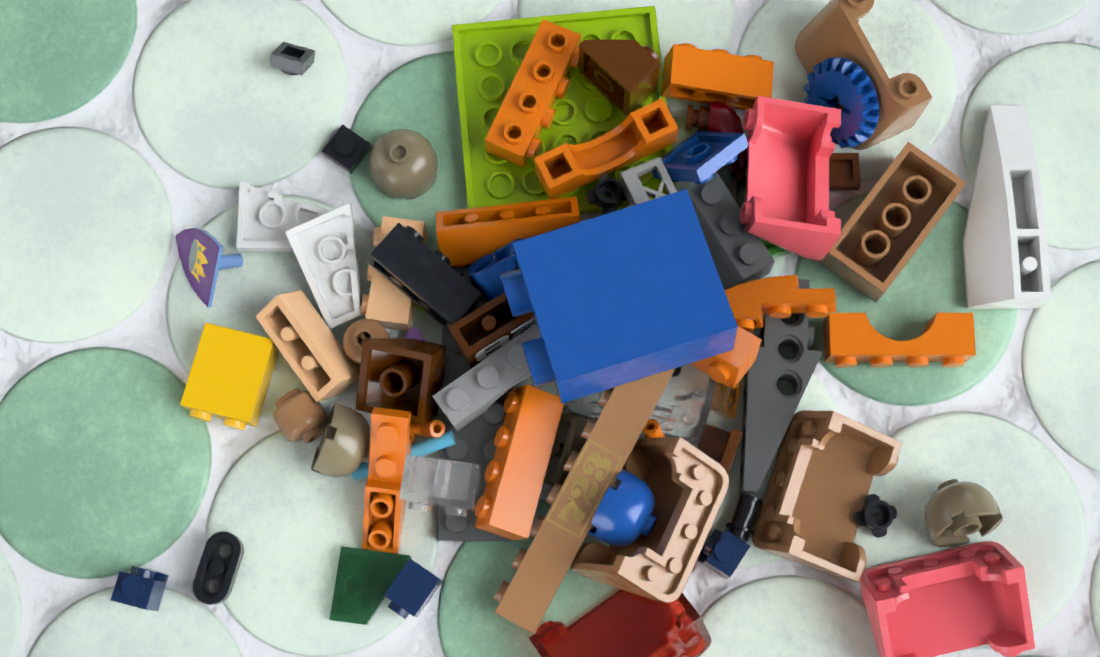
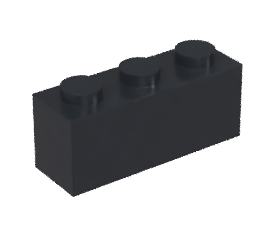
M398 222L373 250L367 263L449 332L448 327L459 321L482 293L477 290L478 286L470 276L465 273L459 274L449 266L451 262L442 252L437 249L432 251L423 244L422 236L410 226L404 227Z

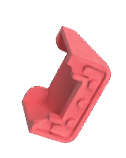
M758 96L752 109L746 110L743 119V130L748 131L747 141L749 144L747 147L746 200L740 211V224L745 225L746 232L805 259L823 260L841 236V219L835 218V211L829 210V157L835 150V143L831 142L832 137L830 133L833 127L839 128L841 125V109Z
M983 541L871 567L865 569L861 574V591L879 657H935L988 644L994 651L1006 657L1018 656L1023 651L1035 649L1024 566L1003 545L997 542Z

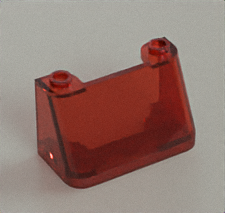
M621 589L569 627H566L561 621H548L542 624L536 633L529 638L541 657H699L711 644V637L701 616L683 593L675 601L666 603Z

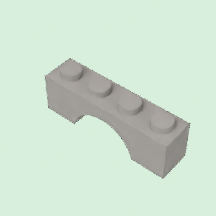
M536 323L433 395L436 404L456 432L486 412L506 391L531 375L522 343L540 337Z

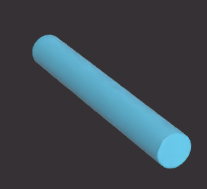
M450 430L439 438H429L411 445L410 461L456 444L453 432ZM361 463L358 469L352 473L355 481L368 477L369 463Z

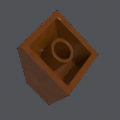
M583 40L579 44V73L626 117L657 90L661 63L659 62L658 55L649 46L645 45L642 47L636 40Z
M413 338L363 340L355 410L372 413L374 407L409 411L411 412V423L424 425L438 414L439 406L436 404L433 395L439 392L442 387L447 346Z

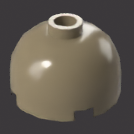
M409 129L391 130L380 136L373 144L369 155L370 175L377 189L387 197L394 199L395 197L406 198V200L415 199L425 194L435 183L438 169L437 155L431 143L420 133Z
M338 403L332 407L323 429L324 433L319 447L317 446L311 466L312 471L335 478L346 477L354 473L361 462L369 463L371 429L368 421L359 412Z
M957 479L945 481L938 486V491L931 496L925 506L924 517L930 538L938 547H953L969 543L970 539L967 535L979 531L981 537L996 529L1003 521L1000 508L992 494L983 486L973 482H959Z

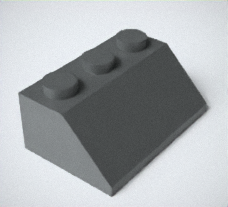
M715 173L714 177L708 182L696 184L687 189L724 290L761 279L768 275L775 261L761 239L746 232L745 225L740 224L741 209L718 173Z

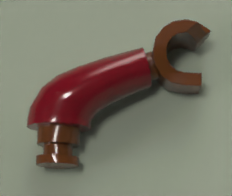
M711 101V107L700 106V110H694L693 105H688L686 130L691 131V127H698V131L744 133L746 136L740 117L733 108L725 103ZM747 148L737 155L738 158L734 162L728 164L731 176L734 177L730 182L728 190L734 199L738 190L746 188Z

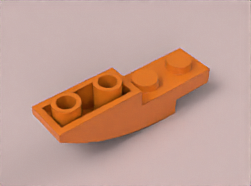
M797 275L758 279L724 290L737 325L748 332H753L754 328H763V314H769L772 318H788L791 316V313H806L808 317L821 318L828 316V312H837L835 288L800 289Z
M374 407L371 413L369 471L364 496L362 550L398 554L412 442V438H409L411 412Z

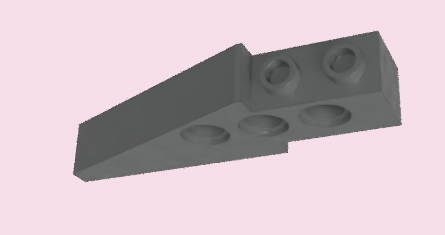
M798 279L800 289L809 288L810 280ZM793 313L796 317V323L792 325L785 324L780 318H772L769 314H763V328H760V339L762 341L757 358L744 375L743 435L741 440L739 494L754 495L758 492L822 355V351L807 350V347L813 346L814 326L808 325L806 313ZM789 345L795 352V358L792 360L782 358L778 353V346ZM784 379L791 382L794 387V393L788 396L781 394L777 389V381Z

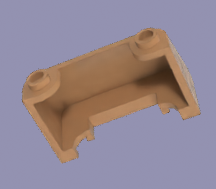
M831 0L800 31L795 42V51L807 74L814 71L813 66L821 63L823 60L842 57L859 65L869 76L879 101L878 123L868 140L860 145L851 147L856 150H864L912 128L931 101L932 96L925 83L915 74L903 73L889 79L858 24V19L863 18L870 12L874 5V0ZM839 97L835 98V102L839 104Z
M802 410L795 413L782 439L753 529L754 535L752 537L754 546L845 580L859 582L861 574L866 567V556L863 547L853 543L858 528L854 521V515L856 512L861 511L865 505L864 499L868 495L873 476H884L896 467L902 442L835 411Z
M681 437L643 438L637 440L622 469L637 476L654 493L656 503L653 515L658 517V520L648 537L641 534L634 543L627 546L609 545L608 548L598 542L586 543L579 549L570 569L585 578L658 602L667 603L678 599L684 590L727 493L729 477L726 470L719 463Z

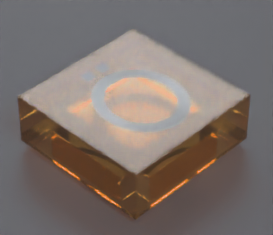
M715 381L710 409L722 418L735 419L741 385L738 383L734 389H731L725 384Z

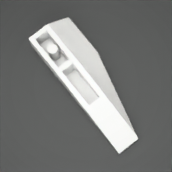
M992 105L988 108L963 236L967 309L1039 308L1051 299L1043 199L1033 138L1025 105Z

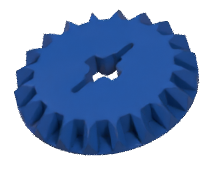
M842 57L823 60L821 63L813 66L814 71L807 75L809 82L803 88L808 95L803 101L806 104L839 109V104L842 105L841 125L839 128L833 127L831 130V142L839 144L841 148L860 145L871 137L878 123L879 101L875 87L866 72L853 61ZM839 97V104L835 102V98Z

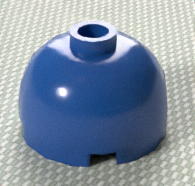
M623 469L616 477L622 481L617 490L612 487L608 488L591 522V525L595 526V528L589 530L591 536L613 546L630 545L641 534L648 537L658 520V517L653 515L656 502L652 490L637 476Z

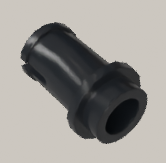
M740 493L731 523H726L728 531L744 542H747L749 537H753L752 527L760 505H762V500L746 493Z

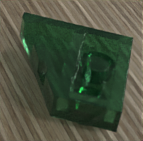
M341 546L329 620L368 625L383 600L387 598L384 594L407 561L412 559V556Z

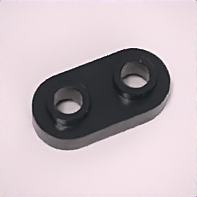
M218 532L207 540L193 581V592L200 602L217 605L223 603L230 596L244 554V546L238 536L229 532ZM229 544L231 554L223 558L220 554L221 547ZM216 579L220 583V588L216 593H211L209 584L212 580Z

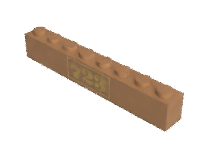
M675 369L604 391L598 403L604 407L598 420L591 417L581 434V437L586 439L580 453L575 450L572 451L563 468L569 472L563 485L555 483L546 500L552 506L545 518L540 515L536 518L530 531V536L534 537L528 550L521 547L511 565L513 569L517 570L510 583L503 580L493 599L499 603L495 613L533 634L535 633L592 526L591 522L608 488L613 487L617 480V475L625 465Z

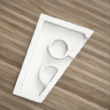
M240 181L236 248L239 252H294L285 231L326 214L330 210L306 202L301 203L283 197L279 193L270 190L268 192Z
M352 203L285 231L329 329L362 315Z

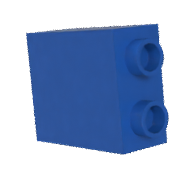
M687 189L512 243L518 269L500 274L513 318L530 312L533 313L540 337L522 343L535 387L555 381L562 404L734 349L738 326Z

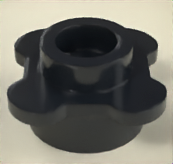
M607 175L601 176L595 189L589 190L587 193L588 202L597 204L603 209L604 214L617 211V206L621 201H626V198L623 194L624 191L621 183ZM609 193L611 197L606 198L604 194Z
M867 495L864 499L865 505L861 511L855 513L854 521L858 526H865L871 530L874 537H884L887 534L886 528L897 517V510L894 506L880 500L878 495ZM874 512L878 513V519L873 518Z

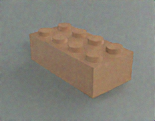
M907 142L841 229V236L823 260L819 262L871 300L877 302L967 182L913 144Z

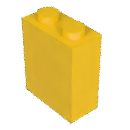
M205 322L180 405L190 411L189 417L210 422L211 417L224 419L223 425L233 429L244 431L246 425L257 428L279 349L270 338Z

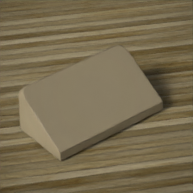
M566 413L561 414L543 483L554 486L557 482L563 485L569 474L568 471L563 469L573 450L580 453L586 442V439L581 437L588 423L584 418Z

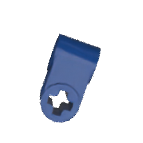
M518 238L495 252L479 258L468 269V273L487 301L490 302L505 292L500 274L518 269L512 243L524 239Z

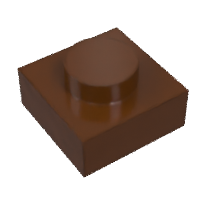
M832 153L829 157V191L859 190L861 186L859 153Z

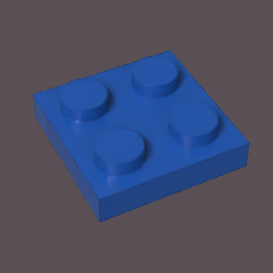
M697 131L663 156L661 160L672 182L685 181L703 184L714 177L713 173L722 166L734 162L738 158L737 155L746 149L749 144L744 133ZM652 171L654 178L660 179L657 171Z

